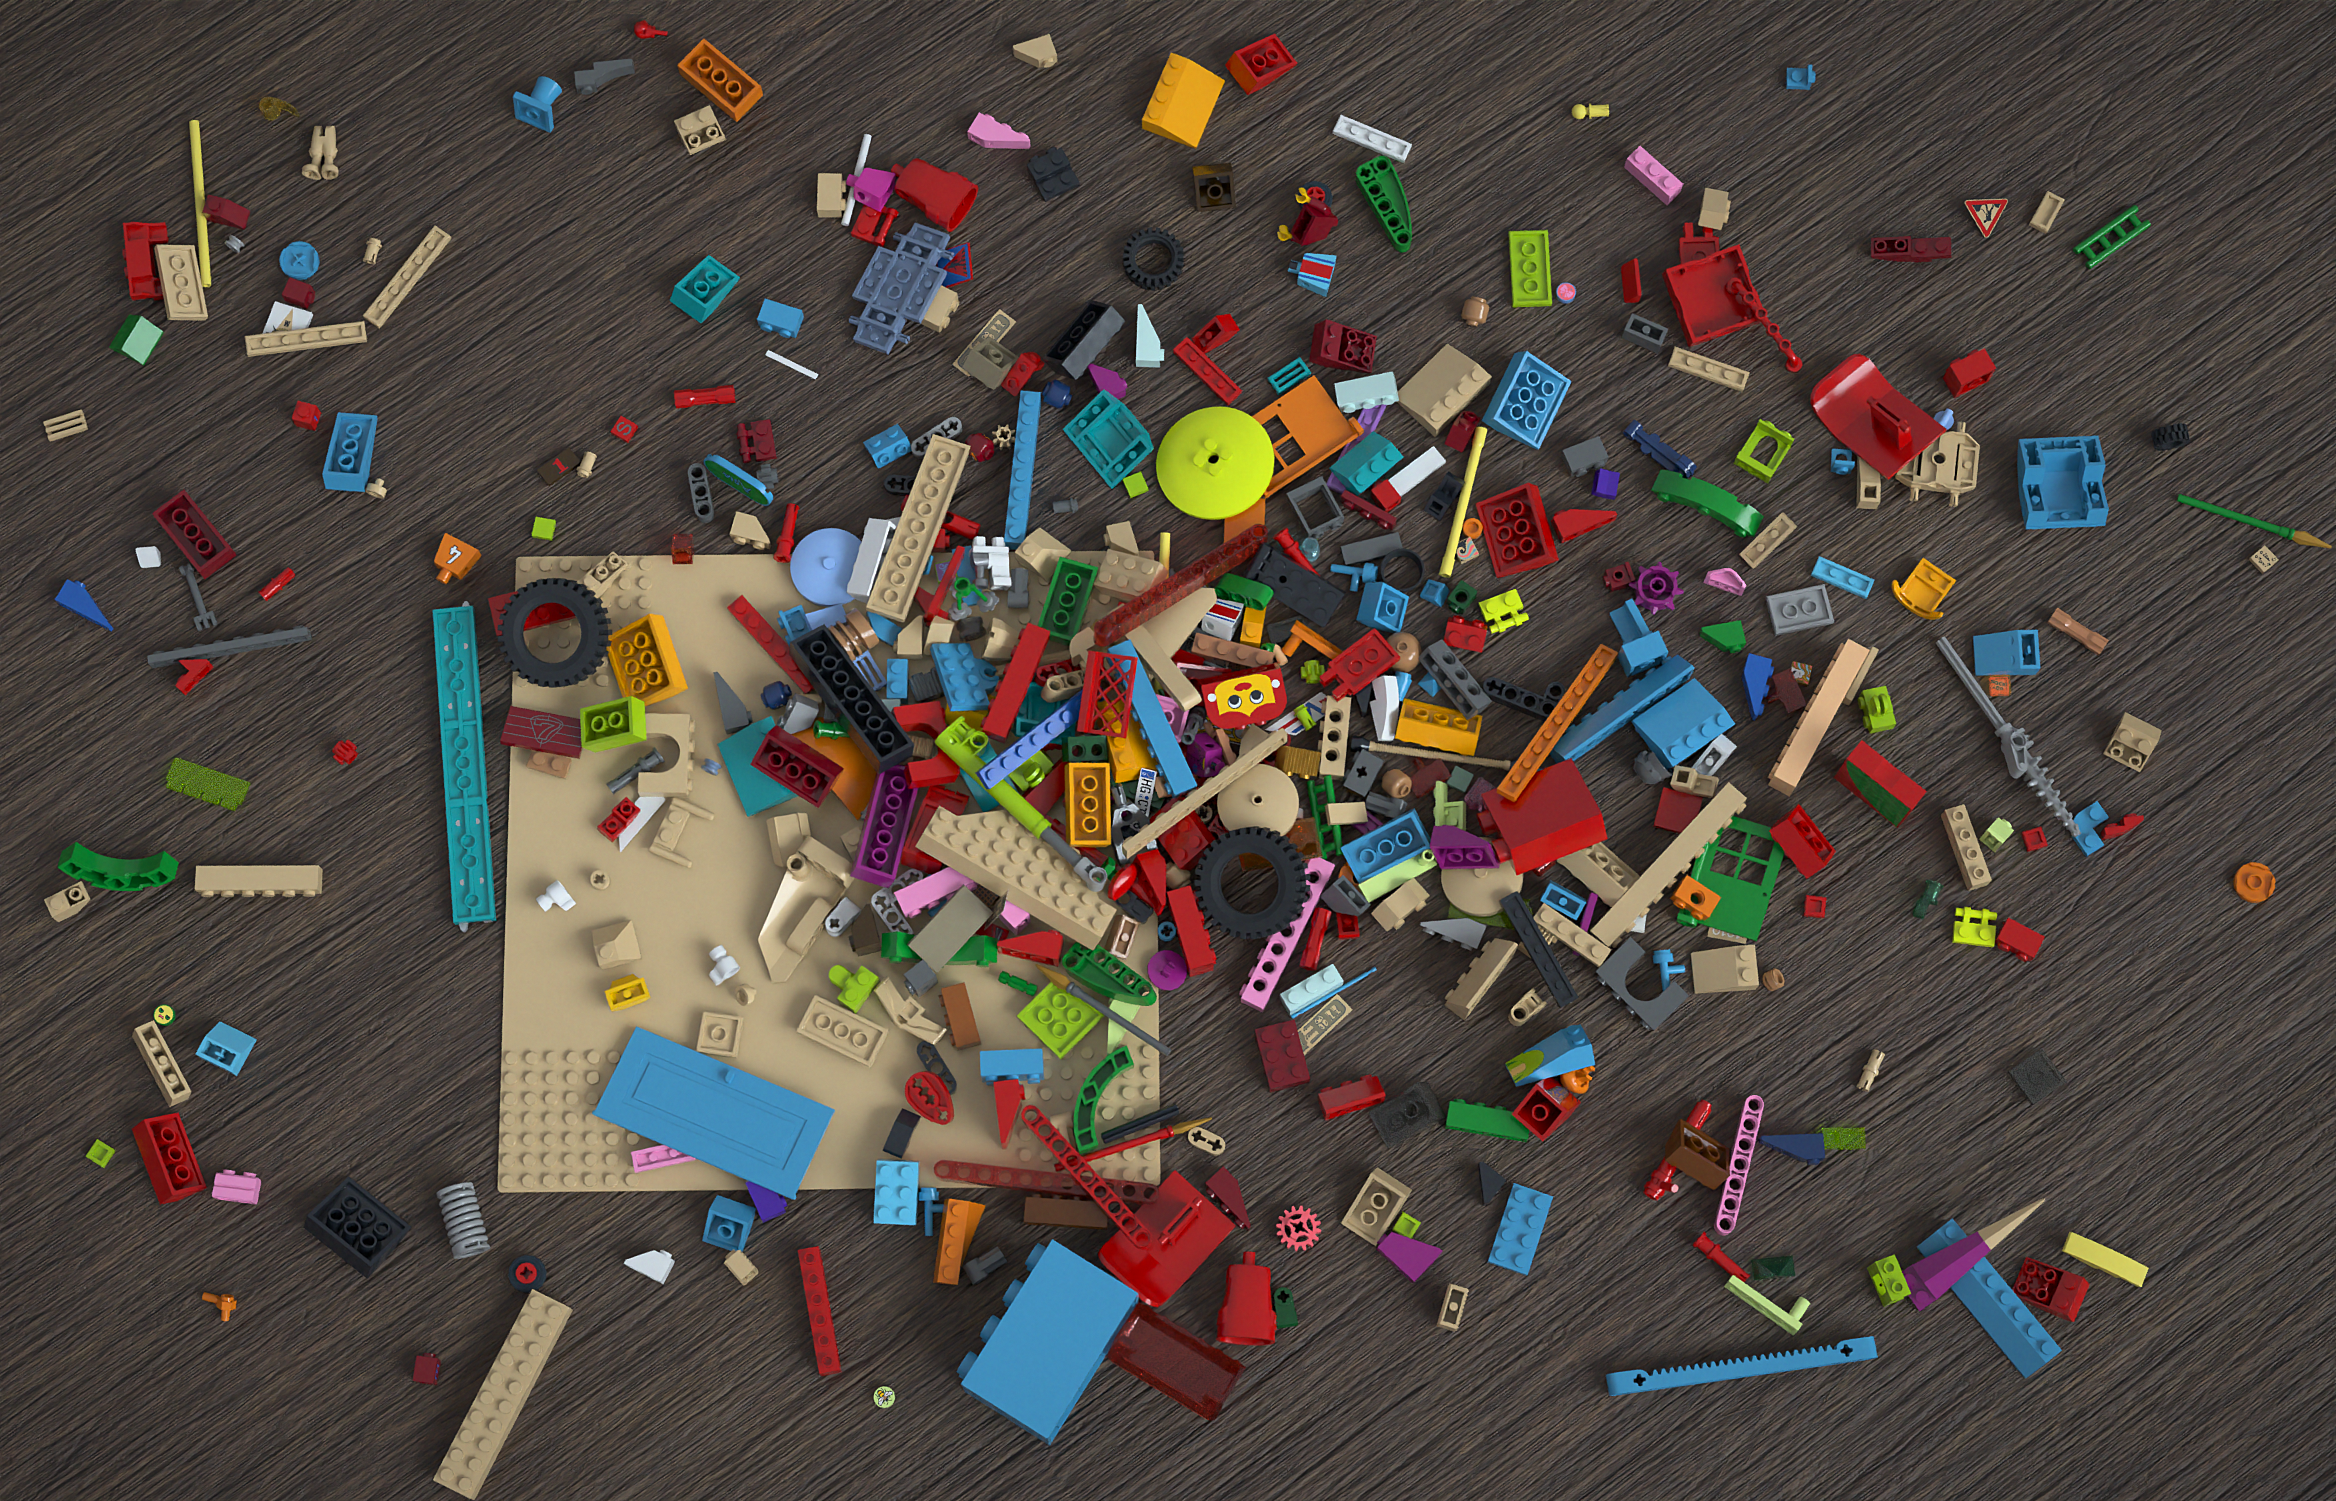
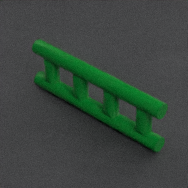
M2136 205L2131 206L2073 248L2076 254L2083 251L2088 257L2089 261L2085 263L2088 269L2097 265L2151 226L2149 220L2146 219L2141 223L2136 217L2135 213L2139 211ZM2126 219L2135 227L2127 234L2119 225ZM2112 229L2120 238L2113 244L2104 236ZM2098 240L2104 250L2096 255L2089 246Z
M1331 775L1324 776V784L1315 786L1314 780L1306 782L1318 855L1324 860H1327L1326 852L1336 850L1337 856L1344 855L1340 848L1343 846L1340 825H1328V823L1322 825L1320 813L1326 812L1325 805L1336 803ZM1326 791L1328 803L1318 805L1317 794ZM1332 830L1334 842L1325 844L1323 833Z

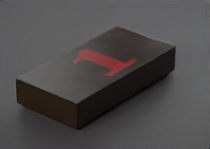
M568 447L537 469V471L550 487L580 466L581 462L570 447Z

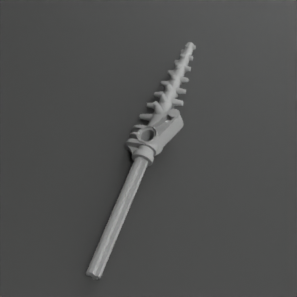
M1942 637L1936 642L1937 646L1997 729L1995 731L1997 737L2002 739L2001 750L2005 755L2010 775L2017 779L2025 772L2026 775L2023 780L2028 781L2031 779L2027 786H2033V791L2039 790L2036 796H2041L2040 799L2042 801L2047 800L2045 806H2049V810L2054 809V816H2058L2057 819L2063 821V826L2070 830L2073 837L2080 835L2081 832L2078 824H2075L2072 820V813H2068L2065 809L2066 802H2061L2058 798L2060 791L2053 790L2051 787L2054 779L2046 780L2044 777L2048 768L2039 769L2037 766L2042 757L2032 758L2027 751L2034 742L2028 740L2029 735L2024 734V728L2016 729L2010 723H2005L1945 637Z

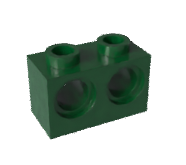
M1106 735L1061 737L1063 762L1082 763V761H1089V763H1101V760H1108ZM1093 745L1097 747V754L1095 756L1091 752ZM1073 746L1078 748L1077 756L1072 754Z

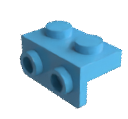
M898 424L863 442L877 468H881L912 451L907 436Z
M802 605L785 612L782 610L778 611L780 617L777 618L781 629L785 628L788 635L785 638L789 647L791 641L810 632L804 619L805 612Z

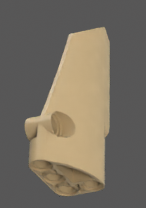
M1171 589L1156 601L1154 608L1149 607L1137 617V620L1171 659L1217 602L1215 589ZM1118 634L1108 641L1101 652L1107 653L1109 647L1125 641ZM1104 657L1103 666L1106 670H1108L1110 667L1107 663L1106 657ZM1141 662L1149 681H1151L1154 676ZM1113 670L1109 675L1115 682L1116 680L1114 678V674H1116L1115 670ZM1107 677L1102 679L1108 686L1111 685ZM1117 685L1121 693L1124 692L1122 685Z
M807 836L797 852L788 858V868L758 937L772 983L787 981L826 926L825 921L827 917L835 910L836 904L855 879L850 876L852 863L810 836ZM795 863H802L799 869H793Z

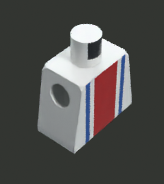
M1217 599V602L1203 617L1201 629L1216 637L1230 641L1242 619L1244 604Z

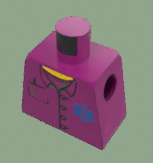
M1206 732L1196 734L1193 743L1187 745L1186 762L1191 773L1200 777L1218 775L1220 770L1225 767V763L1222 762V747Z

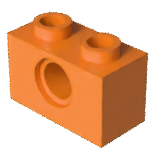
M1686 875L1681 879L1670 899L1674 901V905L1678 908H1685L1691 912L1692 917L1704 921L1710 917L1721 897ZM1691 895H1695L1698 898V904L1692 903Z

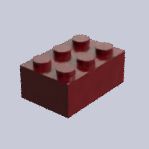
M1295 1020L1255 1029L1254 1035L1270 1093L1310 1083V1076Z

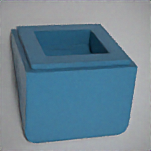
M1428 579L1420 597L1442 607L1450 590L1445 584Z

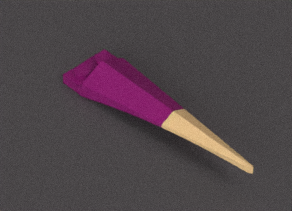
M2042 1198L1903 1270L1902 1273L1911 1292L1908 1296L1918 1310L1921 1311L1944 1294L2038 1208L2045 1199Z

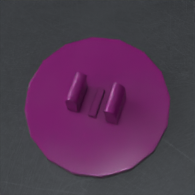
M1163 950L1150 958L1147 965V974L1155 987L1171 991L1184 983L1187 976V966L1179 954Z

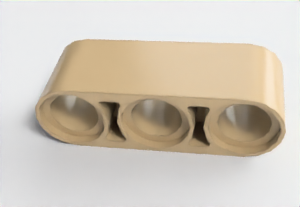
M1078 670L1048 678L1041 690L1042 698L1047 702H1057L1072 698L1083 689L1085 673L1083 670Z

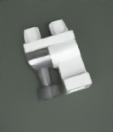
M976 536L973 539L969 557L970 565L975 568L976 579L972 581V584H975L978 590L988 588V580L984 578L985 569H989L990 590L1007 591L1011 586L1009 547H1005L1003 537L992 538V546L985 545V537Z

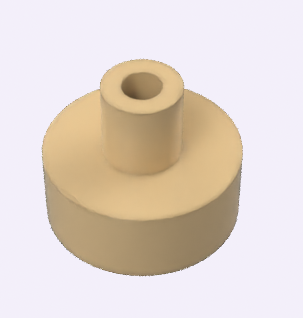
M377 478L375 484L368 483L365 492L371 496L384 499L387 490L382 487L384 481Z
M742 984L735 988V997L740 1005L745 1006L754 1001V995L757 993L754 987L751 988L748 984Z

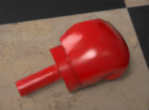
M645 20L639 21L634 25V33L636 37L641 39L654 38L655 35L667 36L668 31L655 30V26L649 25Z

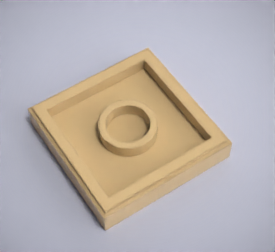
M703 1011L696 1052L737 1058L744 1018Z

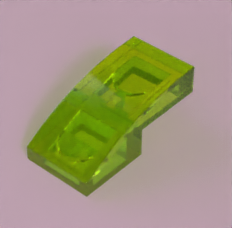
M1865 1127L1822 1128L1824 1149H1866Z

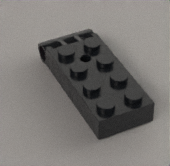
M1263 541L1242 574L1243 578L1269 586L1274 592V598L1323 628L1327 625L1346 594L1344 590ZM1282 575L1287 578L1286 582L1281 581Z

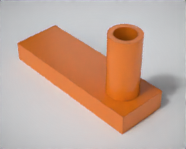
M1298 620L1295 621L1290 630L1293 634L1281 650L1285 655L1291 657L1302 640H1304L1332 660L1344 652Z

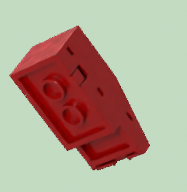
M930 786L902 850L901 864L931 875L941 871L944 863L915 846L939 806L956 816L964 815L970 796L958 791L954 792L945 789V786Z

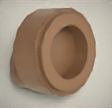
M1773 968L1763 974L1762 980L1768 990L1774 991L1784 986V977L1778 969Z

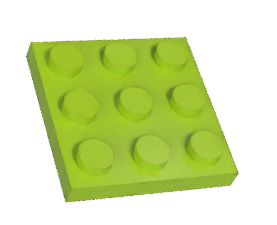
M1052 982L1017 1015V1018L1060 1060L1104 1017L1101 1012L1081 999L1067 993L1066 990L1057 988Z

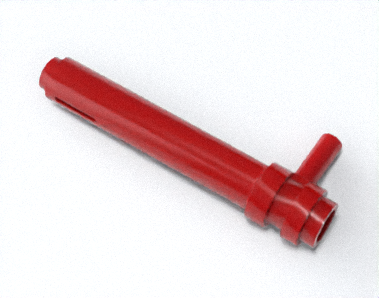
M1701 1099L1700 1102L1696 1103L1685 1122L1700 1130L1712 1111L1710 1109L1712 1105ZM1665 1156L1657 1170H1654L1650 1175L1651 1180L1647 1181L1644 1185L1645 1190L1643 1193L1655 1201H1658L1659 1197L1662 1198L1665 1191L1674 1193L1678 1191V1186L1671 1183V1177L1677 1167L1671 1166L1665 1161Z

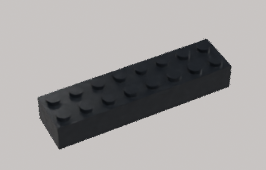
M825 624L790 642L789 655L878 775L912 757L914 743Z

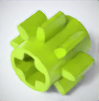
M1317 660L1306 661L1304 663L1305 667H1301V679H1306L1308 684L1319 683V677L1325 673L1324 665H1320Z

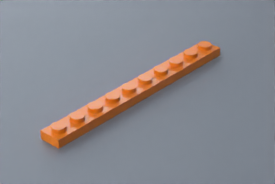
M1600 644L1497 788L1498 794L1513 802L1516 801L1615 662L1618 652Z

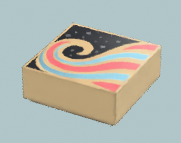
M1471 537L1458 542L1456 556L1461 564L1479 556Z

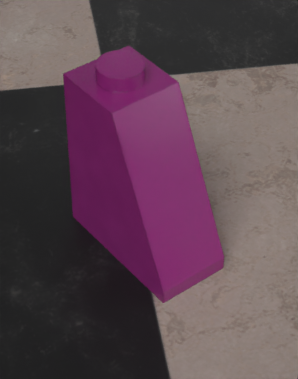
M1393 1232L1388 1236L1384 1234L1377 1241L1379 1246L1376 1249L1413 1284L1442 1253L1440 1248Z

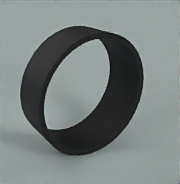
M1404 548L1395 549L1389 552L1381 563V575L1384 583L1402 593L1413 590L1423 579L1425 572L1424 563L1421 557L1412 550ZM1404 556L1415 561L1420 571L1418 582L1406 589L1390 585L1384 577V569L1391 559Z

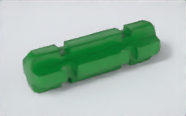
M1002 971L998 978L999 982L1005 985L1007 983L1008 986L1021 992L1026 991V994L1034 996L1038 989L1037 985L1028 984V981L1014 975L1010 976L1005 971Z

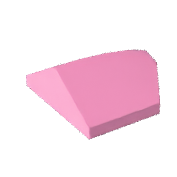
M1731 568L1708 571L1703 582L1742 596L1746 587L1743 580Z

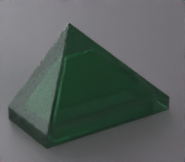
M1793 1255L1751 1260L1754 1281L1795 1277Z

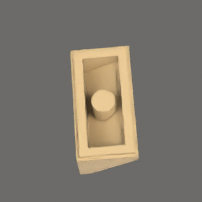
M938 616L934 617L930 625L923 654L932 655L930 651L932 644L949 643L954 622Z

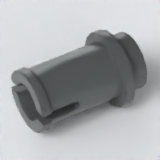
M1071 497V500L1053 501L1054 513L1071 511L1075 513V511H1078L1077 499Z

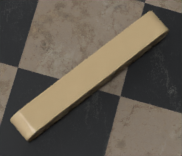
M1122 603L1106 614L1107 620L1124 641L1131 640L1140 661L1183 712H1186L1202 701L1194 686L1125 604Z

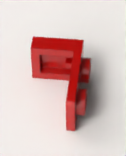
M1035 352L1021 354L1001 386L1013 396H1018L1033 372L1041 370L1045 363L1041 361V357Z

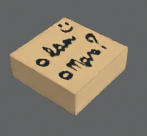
M2263 546L2249 559L2262 574L2278 561L2276 556L2266 546Z

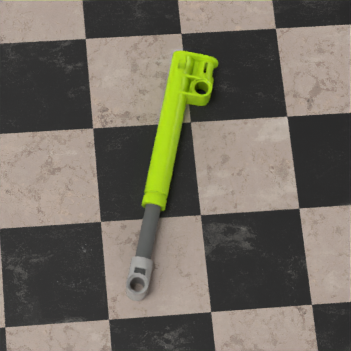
M961 716L938 736L935 744L1026 829L1032 832L1037 839L1043 838L1074 867L1073 871L1086 882L1089 890L1098 892L1103 889L1107 879V872L1101 867H1096L1087 857L1083 858L1050 828L1052 824L1047 819H1044V816L1004 779L991 789L984 787L975 772L986 765L980 758L984 754L988 743V737L985 733L977 731L975 728L972 729L964 722L965 718ZM973 742H980L982 745L977 746ZM1098 877L1101 881L1096 882L1092 878Z

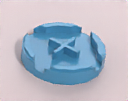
M302 241L289 244L286 249L282 250L279 258L280 267L285 275L296 280H304L313 276L318 270L320 263L319 255L315 248L309 243Z

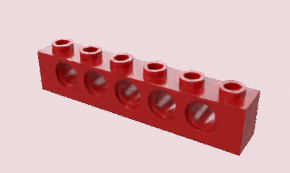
M819 1246L798 1250L819 1374L826 1376L841 1373L821 1250Z

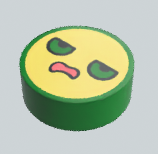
M160 1005L155 1009L153 1016L158 1024L168 1026L174 1022L176 1014L169 1005Z

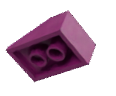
M1442 825L1433 827L1430 848L1441 869L1500 867L1488 841L1455 826Z

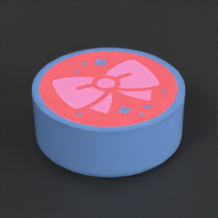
M1562 283L1558 286L1556 297L1560 302L1570 303L1575 298L1576 289L1572 284Z

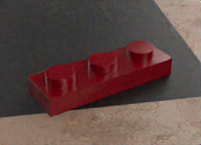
M1344 490L1340 502L1346 509H1354L1364 519H1372L1377 522L1379 527L1385 530L1387 528L1393 530L1397 521L1396 517L1347 490Z

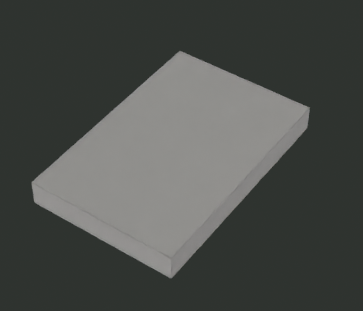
M1824 584L1770 595L1765 598L1775 636L1834 623Z

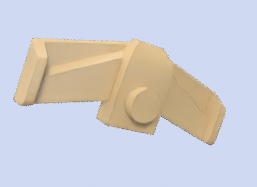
M888 976L873 990L892 1018V1022L899 1029H904L933 1045L938 1043L948 1032L947 1029L922 1017L921 1015L925 1012V1009L911 996L904 1001Z

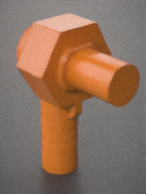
M204 1292L202 1295V1300L215 1303L217 1308L222 1310V1321H229L230 1311L236 1309L237 1300L234 1299L233 1295L222 1294L219 1297Z

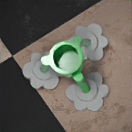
M955 577L949 589L952 591V596L957 599V602L952 604V608L948 610V613L951 614L952 620H966L967 616L971 615L972 610L968 607L967 603L961 604V598H967L972 591L980 597L977 605L982 613L994 610V605L998 604L999 598L995 596L993 591L981 593L975 584H970V581L965 577Z

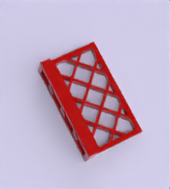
M1088 650L1077 731L1120 738L1127 737L1138 657ZM1104 657H1109L1114 663L1108 670L1103 666ZM1125 660H1130V669L1125 673L1120 664ZM1117 668L1122 676L1114 682L1109 674ZM1107 677L1111 685L1103 690L1100 686L1101 680ZM1125 680L1128 684L1127 690L1121 693L1117 685ZM1114 688L1119 696L1111 702L1106 694ZM1103 697L1108 706L1101 711L1097 705L1098 700ZM1122 700L1125 704L1124 710L1118 713L1114 705ZM1111 708L1116 717L1108 722L1103 714ZM1100 717L1105 726L1100 730H1094L1095 721ZM1117 720L1122 724L1121 733H1115L1111 727Z

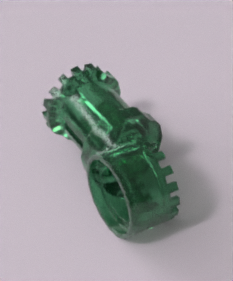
M1926 880L1924 894L1918 899L1912 916L1923 920L1926 915L1925 913H1927L1926 909L1928 910L1927 907L1938 904L1937 897L1939 891L1943 889V885L1939 882Z

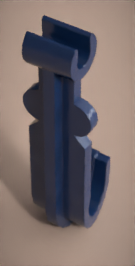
M1633 420L1624 430L1623 435L1627 439L1636 440L1641 444V452L1646 455L1651 453V458L1668 471L1681 473L1683 475L1682 478L1685 479L1693 476L1697 466L1684 454L1681 456L1666 443H1659L1660 437L1657 434L1648 435L1642 430L1643 427L1638 421Z

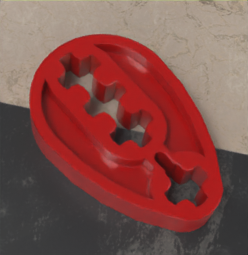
M921 1071L913 1074L908 1079L905 1085V1097L916 1112L931 1122L940 1125L952 1122L954 1119V1108L951 1095L942 1079L936 1073ZM915 1078L917 1080L922 1079L921 1086H915ZM922 1087H928V1095H922ZM929 1096H935V1098L933 1099L935 1103H929L927 1101L929 1099ZM941 1111H947L948 1114L946 1115V1118H940V1116L942 1115Z

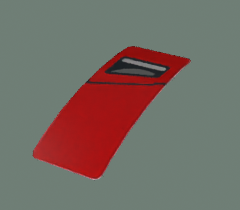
M986 921L975 932V934L980 936L986 935L997 938L998 941L1006 940L1009 934V930L993 923L985 929Z

